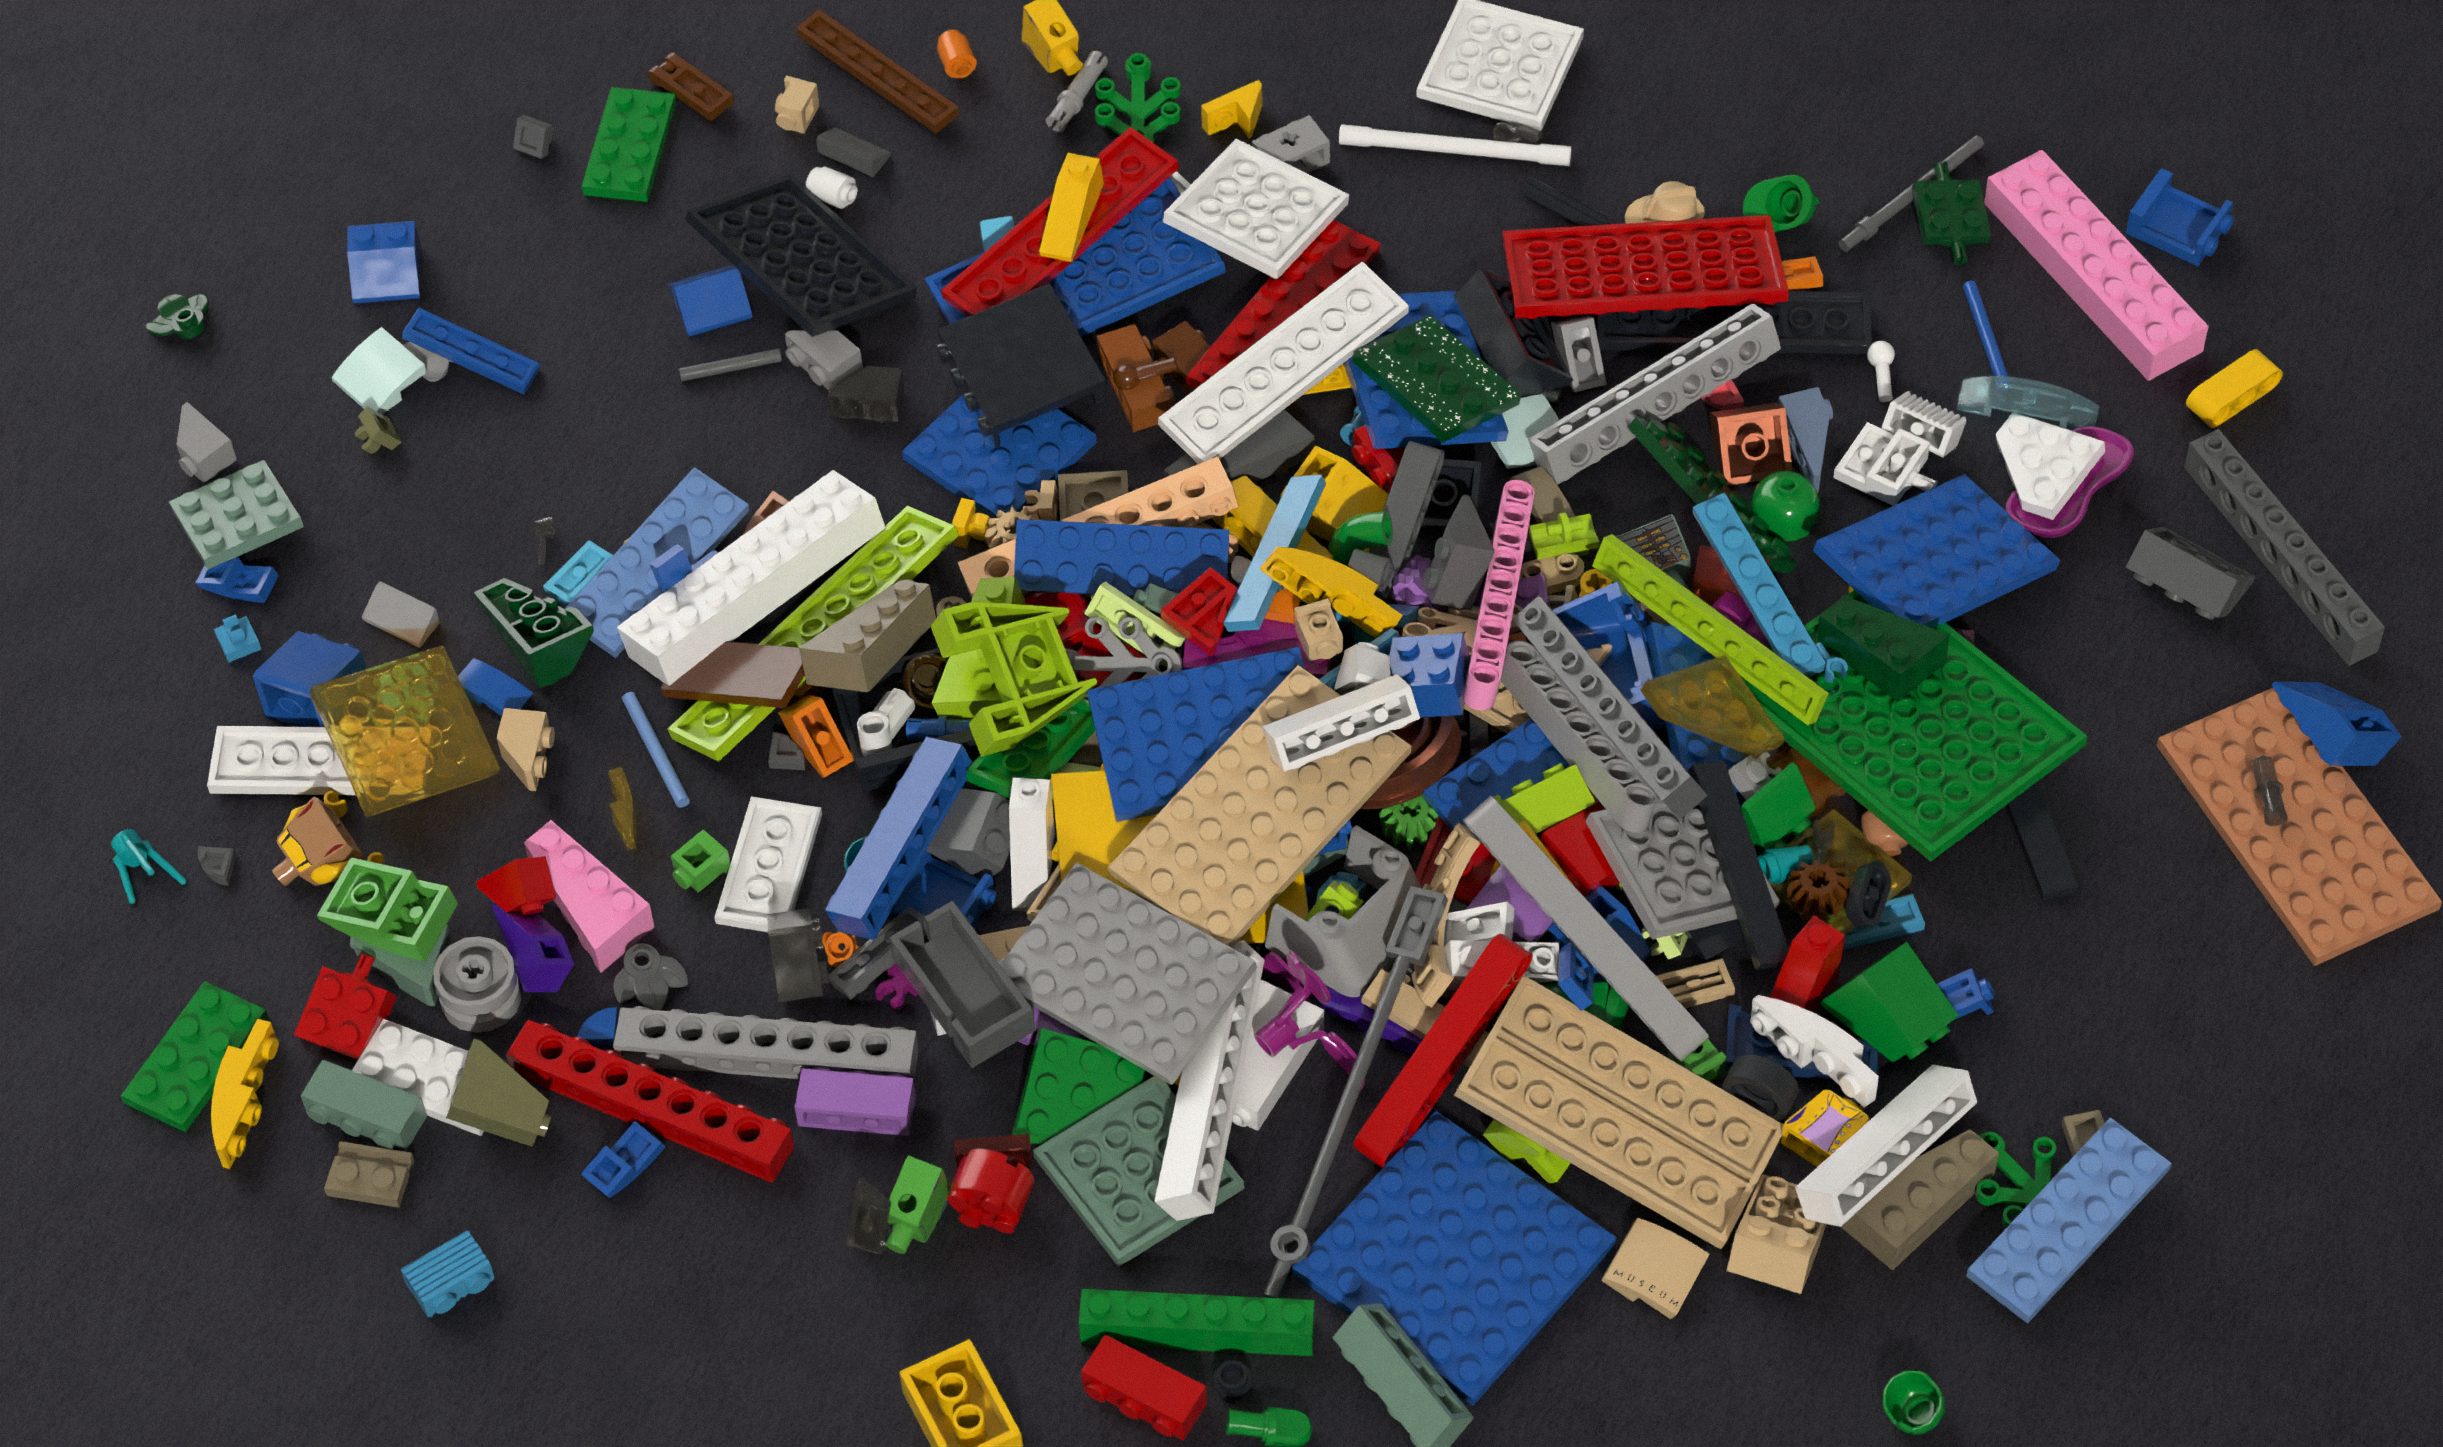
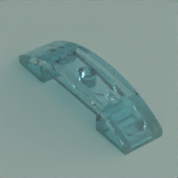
M1984 376L1963 379L1956 408L1959 411L1989 417L1993 408L2060 421L2059 427L2070 431L2085 426L2095 427L2099 411V405L2070 390L2036 380L2006 376Z

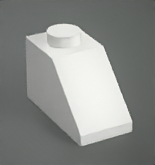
M1359 642L1358 645L1355 644L1346 649L1334 691L1347 694L1391 677L1389 655L1380 653L1379 647L1365 642Z

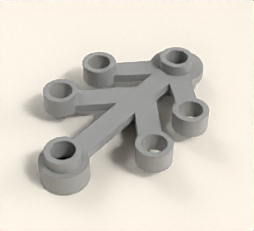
M1102 617L1090 618L1086 622L1085 631L1089 637L1099 639L1114 657L1080 656L1073 649H1065L1075 675L1080 670L1114 671L1098 688L1124 683L1134 672H1147L1142 678L1144 679L1182 671L1183 666L1180 655L1171 648H1159L1143 630L1141 621L1136 618L1123 619L1119 624V633L1125 639H1133L1148 658L1134 657L1110 630L1108 621ZM1097 621L1102 625V630L1099 634L1093 631V626ZM1130 622H1133L1135 625V632L1132 635H1129L1126 629ZM1162 659H1165L1168 663V668L1165 672H1162L1159 668V663Z

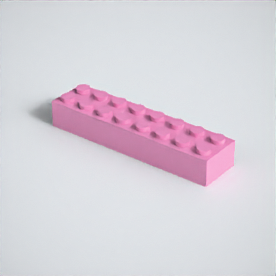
M2043 150L1988 177L1984 204L2148 381L2203 352L2208 325Z

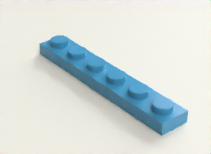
M1722 493L1694 506V517L1775 654L1808 678L1824 671L1826 663L1726 494Z

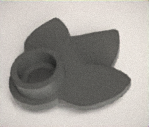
M640 943L633 945L626 951L623 960L624 968L615 976L613 989L619 1003L627 1002L636 996L643 1006L651 1010L661 1011L667 999L668 987H685L688 985V979L684 968L675 958L660 956L653 946ZM638 956H646L649 962L644 966H639L636 964L635 959Z

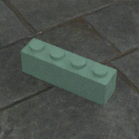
M1381 1303L1359 1305L1332 1337L1341 1348L1344 1358L1354 1364L1364 1376L1365 1384L1372 1391L1376 1392L1387 1405L1389 1414L1394 1419L1400 1421L1408 1431L1410 1439L1416 1447H1450L1473 1420L1472 1414Z

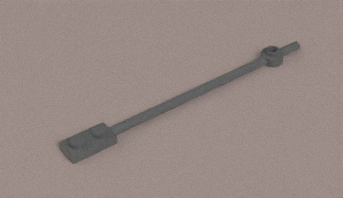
M1411 886L1385 950L1387 956L1395 959V962L1291 1225L1279 1228L1272 1236L1270 1246L1277 1261L1263 1294L1266 1298H1279L1291 1266L1304 1260L1310 1253L1311 1242L1305 1233L1307 1224L1410 963L1420 966L1424 964L1448 903V899L1443 893ZM1291 1245H1298V1248L1295 1252H1287L1288 1248Z

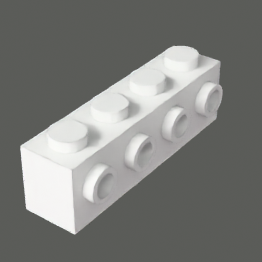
M1396 674L1262 726L1272 759L1285 772L1300 768L1306 763L1321 757L1336 754L1340 750L1357 743L1367 742L1375 736L1390 730L1400 729L1408 723L1419 720L1420 716L1410 685Z

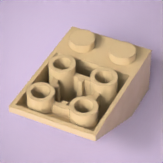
M1761 1175L1735 1233L1727 1271L1799 1294L1802 1293L1826 1223L1805 1219L1796 1192V1184L1789 1183L1780 1177Z

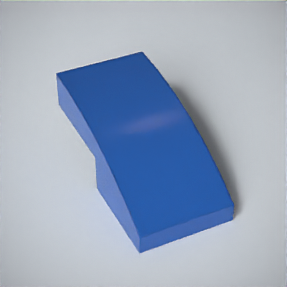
M235 557L208 570L204 565L195 583L202 589L222 596L265 603L279 575L273 567L244 566L240 559Z
M475 658L470 661L451 685L480 707L484 703L501 717L504 708L522 710L533 696L532 691L510 676Z
M634 1121L611 1149L605 1145L581 1175L608 1198H611L638 1177L666 1147Z

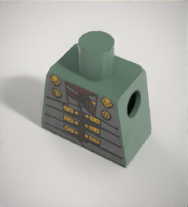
M1673 514L1617 536L1618 539L1688 589L1684 580H1687L1690 576L1691 557Z

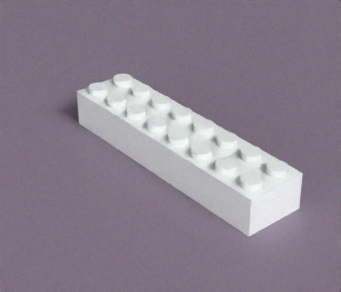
M832 470L620 624L617 629L629 658L670 686L724 642H732L884 530L886 527L875 497Z

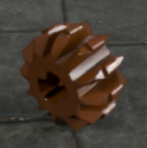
M1816 857L1812 861V865L1801 861L1798 871H1791L1789 886H1787L1788 900L1792 901L1794 912L1804 910L1806 920L1812 915H1818V918L1823 921L1825 914L1836 918L1839 908L1846 907L1848 893L1850 892V882L1848 878H1845L1843 867L1833 868L1831 859L1825 864H1819Z

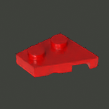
M1210 567L1161 609V619L1211 657L1215 654L1225 627L1223 622L1236 596V586Z

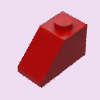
M546 856L515 859L476 881L477 888L506 912L522 911V915L536 914L544 910V904L556 898Z

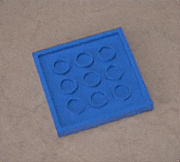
M962 395L902 451L904 461L959 498L974 500L976 509L988 515L989 518H996L998 509L1008 513L1011 506H1013L1016 512H1020L1023 510V506H1031L1032 504H1028L1025 499V492L1028 490L1040 492L1041 480H1055L1056 482L1058 474L1066 473L1097 443L1095 433L1062 411L1055 409L998 433L1000 446L996 448L989 436L983 437L976 420L979 417L976 411L970 413Z

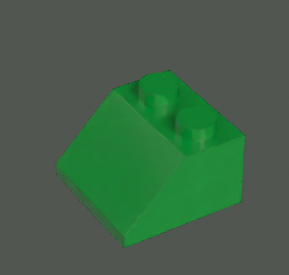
M1793 762L1741 806L1757 857L1763 855L1767 849L1787 847L1785 842L1792 836L1799 839L1812 826L1809 820L1816 807L1798 767Z

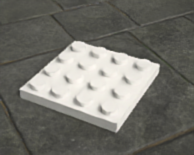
M1458 0L1417 87V97L1541 131L1581 44L1584 29L1478 0Z
M1235 139L1164 212L1163 222L1278 279L1348 205L1349 194Z

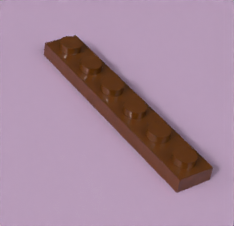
M818 9L796 27L797 36L935 134L959 116L957 105Z

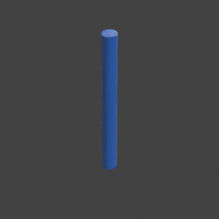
M1967 281L1963 284V289L1998 390L2001 394H2007L2013 388L1975 281Z

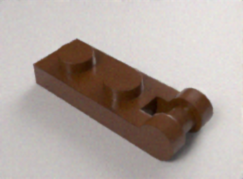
M673 52L663 59V63L660 66L655 65L647 71V76L652 84L657 87L661 86L670 93H674L678 99L709 121H713L734 104V97L731 92Z

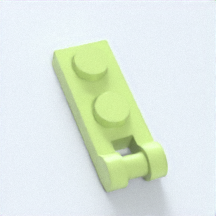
M1107 582L1099 586L1084 613L1090 618H1105L1109 623L1110 630L1115 635L1143 654L1144 652L1133 639H1125L1120 635L1119 624L1123 619L1136 618L1140 620L1143 630L1152 640L1156 635L1164 640L1162 645L1156 644L1159 648L1166 647L1175 650L1176 647H1180L1186 638L1168 623ZM1130 622L1126 628L1129 635L1135 632L1133 622ZM1162 659L1159 664L1168 667L1167 661Z

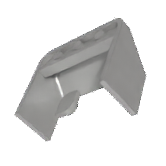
M1355 825L1351 830L1344 869L1357 875L1358 878L1377 888L1378 891L1349 920L1338 913L1322 911L1306 922L1284 907L1276 904L1272 908L1265 943L1267 949L1287 960V954L1294 951L1306 963V966L1319 975L1324 984L1347 997L1364 995L1380 970L1383 969L1387 972L1392 967L1395 959L1387 956L1385 952L1410 887L1422 888L1408 858L1403 853Z

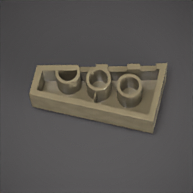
M908 579L897 581L799 647L807 685L869 692L920 639L936 619L930 585Z
M1970 1129L1916 1158L1845 1222L1841 1228L1893 1271L1976 1193L1977 1185L1981 1180L1991 1179L1995 1175L1999 1152Z

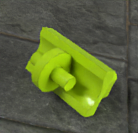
M1564 512L1559 513L1555 521L1529 526V534L1537 560L1570 553L1583 556L1588 555L1590 549L1599 548V539L1595 533L1590 514L1568 518L1567 513Z

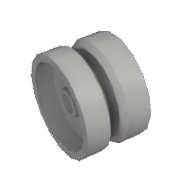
M481 936L463 938L449 945L438 956L433 969L434 985L439 995L442 1011L450 1023L461 1030L478 1033L492 1031L506 1024L515 1015L521 1002V986L516 974L514 960L505 946L495 939Z

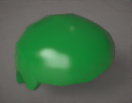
M1905 1370L1893 1376L1883 1389L1882 1405L1885 1413L1899 1430L1907 1434H1925L1938 1425L1945 1413V1397L1940 1387L1925 1372Z

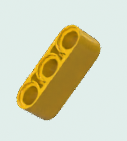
M2254 349L2196 387L2188 396L2186 406L2210 428H2215L2270 392L2281 380L2283 371L2258 349Z

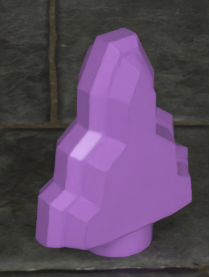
M1415 555L1406 563V568L1402 569L1394 577L1391 598L1400 605L1419 606V609L1430 607L1439 612L1448 613L1447 606L1431 603L1427 591L1423 587L1424 572L1432 564L1430 558H1422L1419 555ZM1438 624L1436 628H1440L1444 625Z

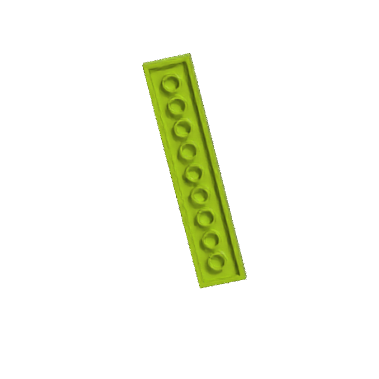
M906 506L885 526L884 530L866 543L759 644L801 647L897 581L912 580L959 536L955 526ZM805 676L799 686L806 680ZM698 700L667 730L673 740L719 762L765 719L775 707Z

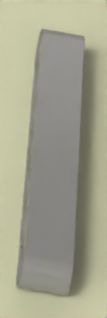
M1525 641L1509 643L1505 653L1501 682L1569 765H1577L1587 787L1607 809L1614 820L1629 832L1636 833L1646 830L1657 801L1655 791L1532 644Z

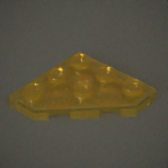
M1725 655L1646 681L1640 689L1659 718L1754 757L1763 752L1777 749L1785 740Z

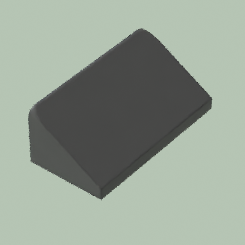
M836 127L820 134L816 138L818 153L871 177L876 175L891 156V152Z

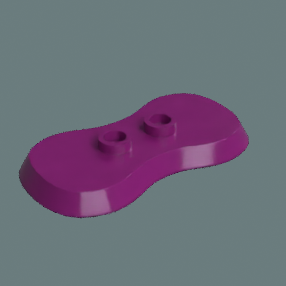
M2085 426L2072 430L2073 432L2104 441L2105 453L2057 516L2051 520L2022 510L2016 490L2007 500L2006 512H2008L2013 521L2020 523L2024 529L2032 534L2047 538H2056L2068 534L2083 519L2091 496L2098 489L2118 478L2131 463L2134 449L2129 440L2116 432L2100 427Z

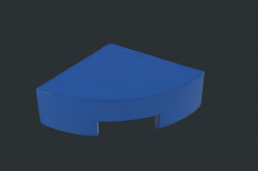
M617 1007L603 1009L590 1016L580 1028L578 1037L587 1040L592 1046H613L619 1015Z

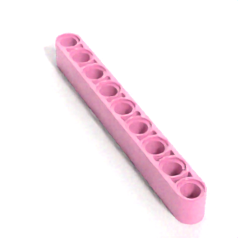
M1510 480L1505 483L1497 513L1492 546L1495 551L1486 571L1463 693L1465 704L1475 710H1489L1494 706L1501 680L1535 494L1534 488L1522 480Z

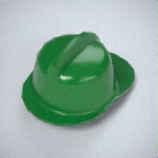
M1786 175L1755 184L1748 191L1744 199L1743 215H1770L1774 232L1807 223L1813 216L1816 205L1820 204V200L1814 196L1810 185L1804 178L1798 175Z

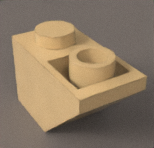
M504 708L497 734L501 756L529 791H536L539 778H544L546 775L547 758L545 754L547 748H552L554 727L549 726L546 712Z

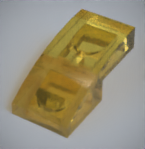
M620 766L608 772L611 789L617 799L616 802L609 805L614 825L628 850L636 848L637 819L630 787Z

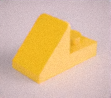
M1257 80L1201 105L1202 128L1208 136L1238 123L1249 139L1252 137L1262 109L1261 82Z

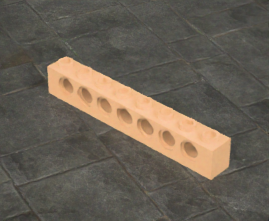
M1217 456L1060 521L1192 528L1196 524L1210 518L1226 514L1228 511L1237 508L1238 504L1231 482ZM1016 539L958 562L972 598L980 578L1014 577ZM1022 591V593H1023L1024 596H1025V595H1028V594H1030V593H1032V592Z

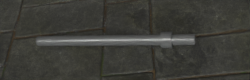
M1975 135L1944 159L1942 164L1944 161L1947 162L1949 172H1951L1984 146L1983 139ZM1931 169L1917 181L1937 180L1935 169ZM1913 184L1871 217L1865 216L1857 222L1854 230L1838 242L1839 247L1847 252L1860 241L1868 240L1878 232V227L1914 200L1912 193Z

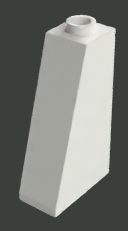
M1013 777L1009 804L1013 911L1027 912L1055 870L1056 861L1051 858V851L1056 844L1050 780Z
M1263 980L1260 981L1232 1119L1233 1123L1241 1127L1249 1126L1257 1131L1317 1041V1039L1300 1044L1294 1050L1287 1045L1274 1057L1269 1056L1259 1046L1254 1038V1034L1279 1013L1292 995ZM1304 1001L1290 1016L1299 1027L1296 1038L1318 1030H1324V1009L1307 1001Z

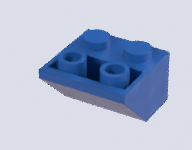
M1600 886L1585 898L1642 962L1651 955L1649 946L1627 908L1607 890ZM1555 923L1547 929V943H1559L1560 949L1571 942ZM1594 968V983L1607 982Z

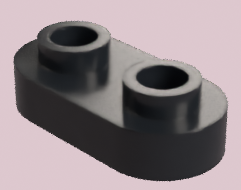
M1871 861L1858 867L1845 907L1846 916L1853 926L1858 929L1876 926L1881 920L1891 889V877L1887 867L1880 861Z

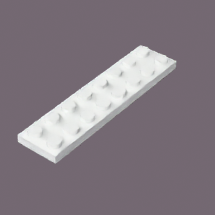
M1361 262L1158 418V425L1197 464L1217 456L1220 459L1351 358L1354 351L1368 345L1408 314L1409 305L1365 263Z

